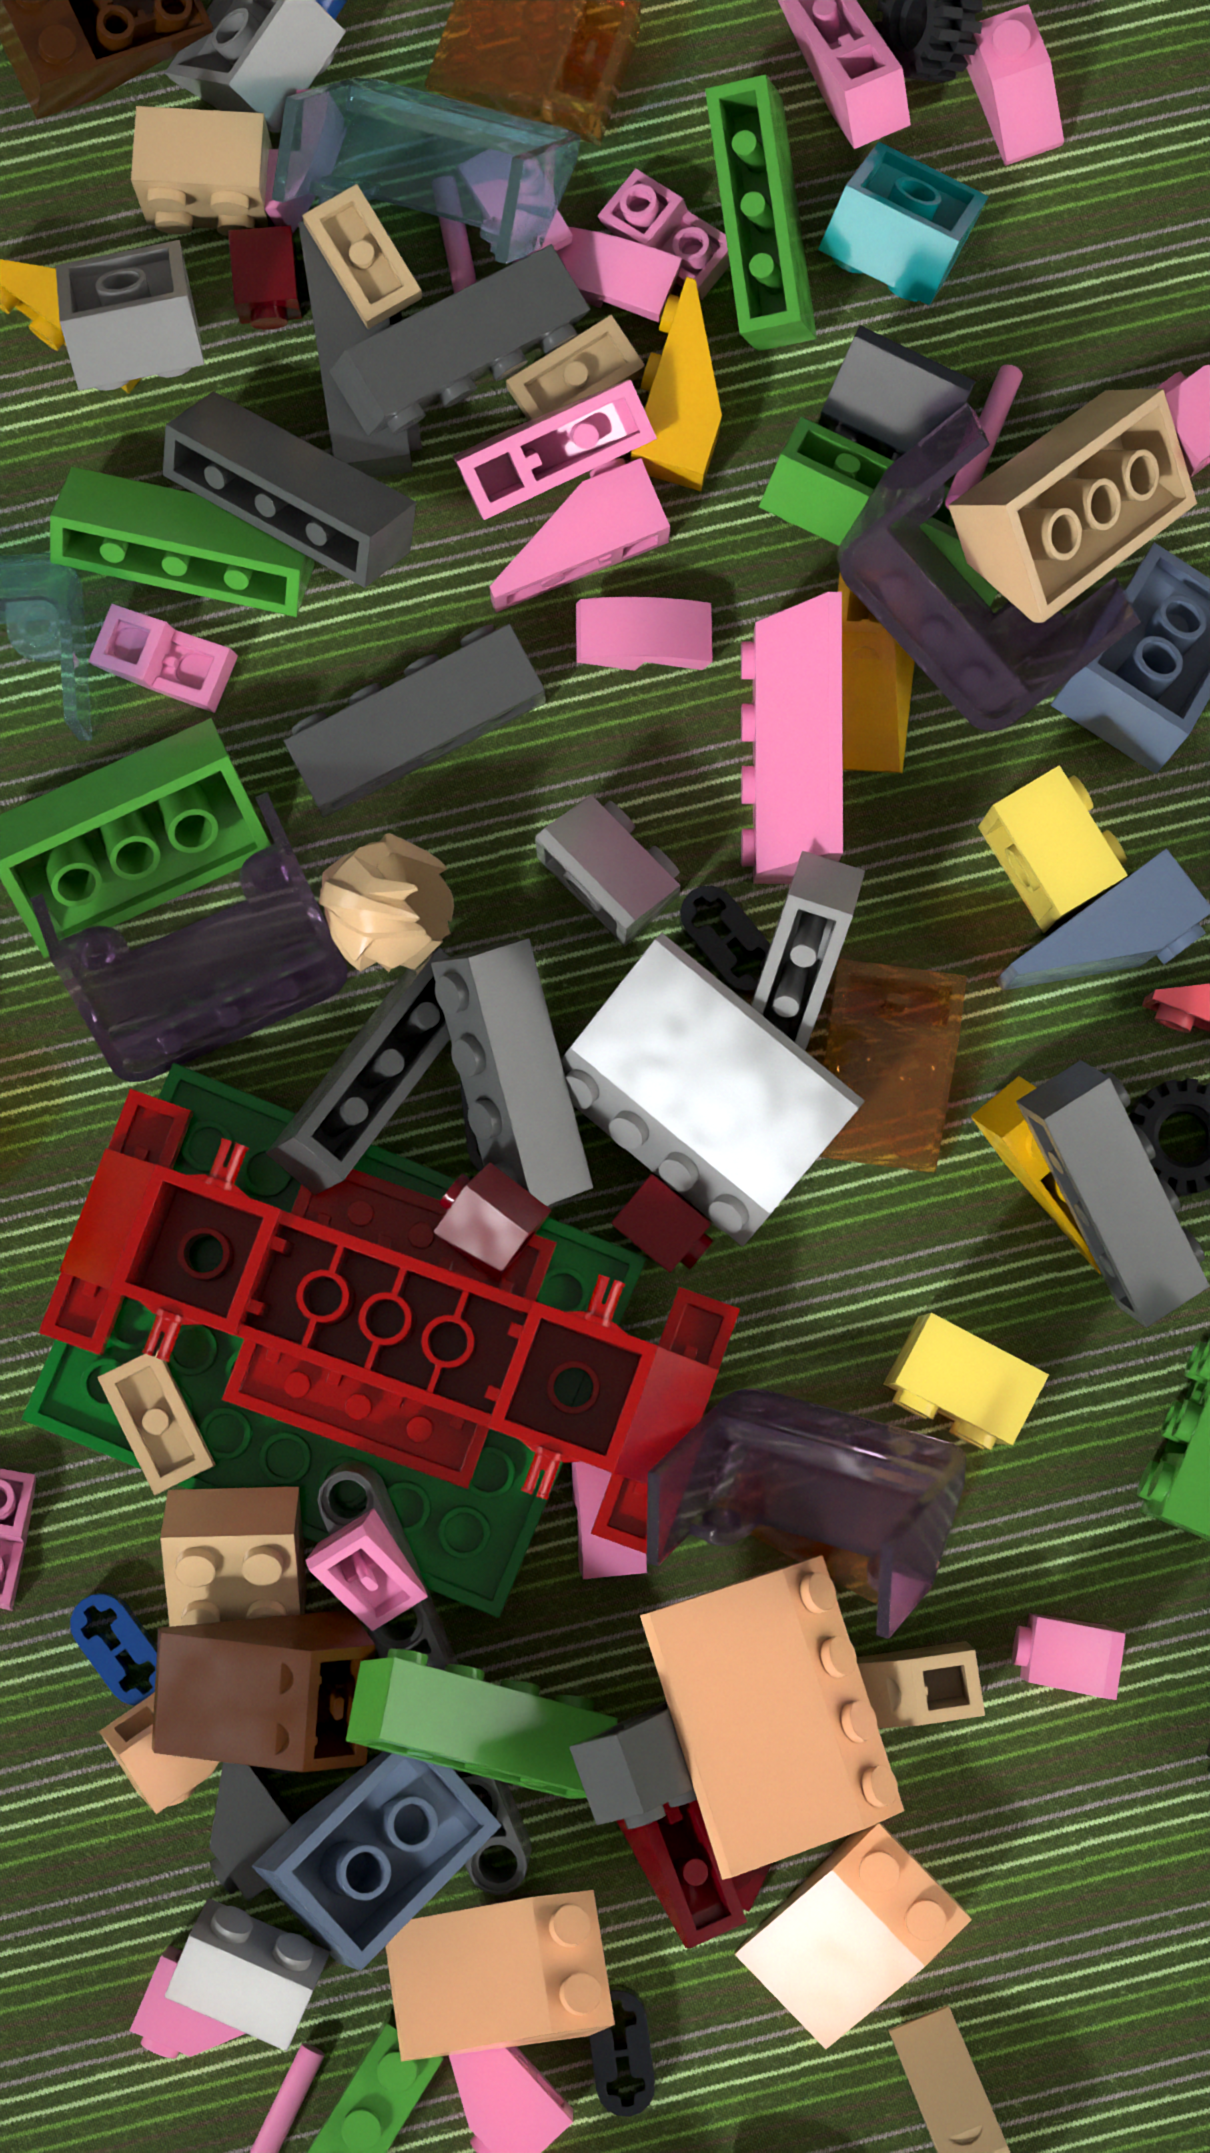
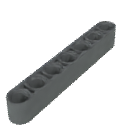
M357 1460L343 1462L334 1468L319 1489L317 1499L319 1511L329 1536L374 1508L428 1595L427 1598L412 1607L418 1621L414 1627L399 1629L388 1621L374 1631L368 1628L380 1659L387 1658L389 1649H405L427 1655V1663L440 1670H445V1665L448 1664L459 1665L382 1477L374 1467L366 1462ZM343 1480H352L362 1485L366 1491L367 1505L354 1510L340 1504L335 1493L336 1483ZM453 1769L466 1785H481L489 1792L492 1803L486 1808L502 1825L465 1863L469 1876L474 1884L485 1893L494 1895L510 1893L519 1887L525 1878L532 1847L530 1837L508 1783ZM492 1845H503L512 1850L517 1862L508 1868H497L488 1863L483 1851Z

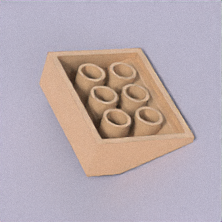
M823 1555L767 1571L640 1615L722 1880L864 1830L904 1811L898 1792L897 1780L886 1755L877 1726V1718L870 1705L857 1664L856 1652L850 1642L836 1598L835 1587L830 1579Z

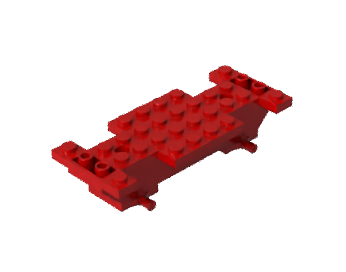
M130 1088L108 1148H105L59 1270L61 1271L38 1333L92 1353L103 1355L126 1296L140 1301L148 1310L157 1315L145 1348L142 1350L144 1354L156 1356L158 1359L169 1362L182 1324L206 1325L243 1338L244 1341L222 1400L466 1489L469 1488L490 1429L519 1439L530 1450L535 1452L521 1490L533 1494L540 1471L544 1470L545 1473L536 1495L537 1497L549 1499L548 1495L560 1462H584L611 1472L612 1474L591 1534L653 1556L740 1308L678 1287L658 1345L628 1335L617 1324L611 1322L623 1287L626 1285L615 1279L606 1303L602 1304L610 1278L598 1274V1280L586 1312H564L536 1302L557 1242L534 1235L521 1255L495 1281L433 1232L447 1212L446 1209L439 1205L441 1200L352 1169L342 1182L317 1195L311 1193L301 1184L292 1211L288 1213L277 1207L250 1198L239 1187L234 1185L246 1151L249 1149L241 1144H235L230 1140L221 1138V1144L209 1176L205 1174L185 1175L174 1171V1164L194 1112ZM233 1147H234V1150H233V1152H232L231 1158H230V1160H229L231 1151H232V1149H233ZM213 1236L222 1245V1260L214 1270L200 1273L191 1264L190 1250L198 1239ZM165 1333V1335H164V1337H163V1340H162V1343H161V1345H160L159 1351H158V1353H157V1350H158L159 1344H160V1342H161L162 1336H163V1334ZM570 1368L585 1371L593 1383V1392L590 1399L578 1407H569L562 1404L557 1399L554 1391V1384L558 1375Z

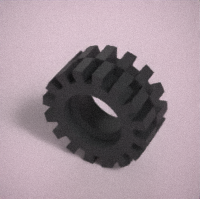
M879 0L876 11L883 12L882 21L875 22V28L879 34H882L883 40L902 66L904 78L943 83V81L955 79V71L963 72L969 64L964 55H974L978 46L971 41L973 33L981 34L983 22L975 21V14L983 11L982 0Z
M1186 1078L1183 1081H1176L1174 1079L1150 1089L1131 1106L1133 1109L1128 1115L1132 1125H1137L1145 1133L1155 1150L1156 1157L1150 1160L1157 1177H1162L1170 1185L1174 1193L1177 1194V1197L1189 1196L1210 1188V1083L1206 1085L1199 1084V1079ZM1185 1113L1191 1115L1204 1128L1206 1134L1204 1150L1198 1158L1191 1162L1175 1161L1169 1158L1160 1147L1158 1139L1160 1126L1172 1114Z

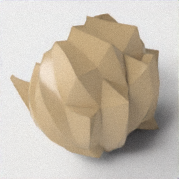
M391 833L385 834L378 842H371L363 847H359L329 866L322 875L319 904L324 906L325 917L332 939L344 958L360 972L376 962L388 972L399 965L415 970L443 942L442 939L451 934L448 921L452 922L454 901L451 890L440 876V873L448 868L428 851Z

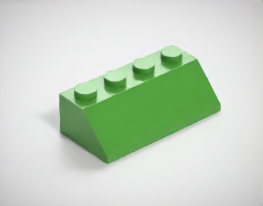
M212 718L0 814V879L44 958L274 853Z

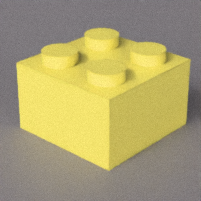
M1060 765L993 804L978 826L1043 933L1048 932L1083 911L1128 876L1122 867L1127 863V857L1119 841L1109 830L1101 833L1088 812L1093 809V802L1088 791L1075 775L1067 778Z
M933 1313L918 1316L884 1385L897 1391L892 1400L896 1405L923 1419L930 1418L933 1420L937 1412L954 1421L949 1430L951 1434L982 1450L984 1448L992 1450L995 1443L1003 1445L1014 1444L1049 1374Z

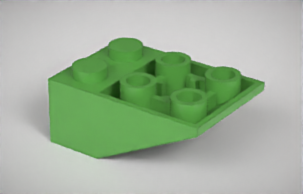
M1209 1336L1207 1343L1199 1340L1191 1352L1184 1376L1191 1378L1192 1381L1183 1403L1175 1400L1170 1406L1161 1429V1436L1168 1438L1159 1463L1150 1460L1147 1464L1137 1489V1496L1144 1498L1139 1512L1210 1541Z

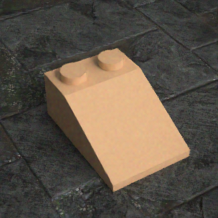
M879 1822L851 1834L734 1951V1954L813 2037L827 2049L921 1971L972 1919L963 1907Z
M594 1890L529 1897L411 1919L385 1946L401 2062L587 2037L615 2025Z

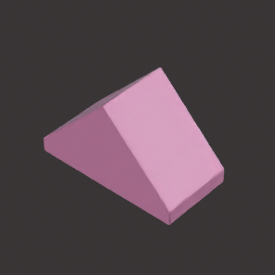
M374 1508L320 1541L305 1560L309 1571L371 1631L376 1630L428 1597L421 1581Z

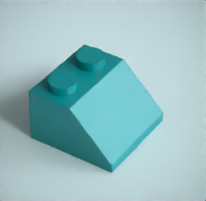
M878 141L846 184L818 250L831 256L833 261L842 269L852 273H865L887 284L890 291L896 296L908 301H921L930 306L946 281L989 196Z

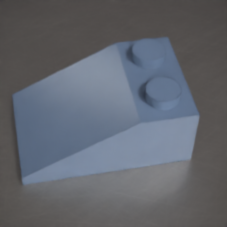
M1154 542L1075 663L1051 706L1157 774L1189 736L1210 699V578Z
M1166 848L1011 963L995 981L1002 990L1139 967L1155 955L1164 965L1206 934L1199 922L1210 914V904Z
M383 1751L301 1816L252 1867L324 1949L330 1951V1955L337 1963L361 1971L502 1825L452 1768Z

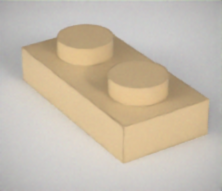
M358 184L302 215L306 228L367 329L372 328L422 299V291Z
M610 315L507 379L506 386L527 420L530 421L628 379L634 381L644 374L645 364L613 316Z
M143 1354L97 1377L154 1495H158L216 1466L166 1361L158 1359L156 1356Z

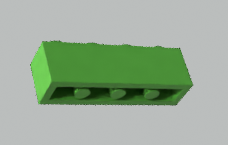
M766 74L706 88L705 93L740 335L757 352L817 339L783 98Z
M804 417L800 418L778 459L759 508L886 569L902 570L919 585L983 616H986L998 593L997 589L967 564L950 510L945 505V500L950 490L949 487Z
M71 467L50 515V563L297 617L314 569V559L197 494L81 468Z
M389 1649L387 1658L360 1662L346 1737L347 1742L568 1799L587 1798L569 1747L617 1725L618 1718L593 1712L595 1702L590 1699L571 1695H556L555 1701L539 1697L540 1687L538 1685L517 1680H501L500 1686L483 1681L485 1674L483 1670L464 1665L448 1664L445 1665V1670L427 1666V1655L416 1651Z

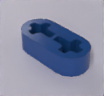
M96 1593L81 1600L74 1608L70 1618L71 1633L76 1643L112 1693L121 1702L132 1706L139 1704L155 1692L156 1671L149 1677L150 1684L153 1686L149 1692H146L140 1685L129 1689L123 1679L128 1676L130 1670L119 1654L126 1649L137 1664L140 1665L149 1660L156 1670V1643L127 1603L119 1596L111 1593ZM93 1605L100 1612L110 1608L115 1611L117 1619L110 1626L121 1642L116 1648H114L103 1633L93 1637L88 1634L85 1627L92 1621L88 1610Z

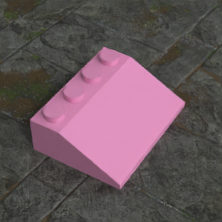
M842 592L824 593L757 621L752 641L741 642V679H753V704L742 703L741 742H753V766H742L741 803L753 804V828H742L741 865L753 867V884H791L802 850L839 862L843 854Z

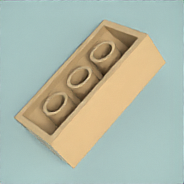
M1164 389L1105 390L951 502L948 507L967 564L1031 621L1043 623L1197 504Z

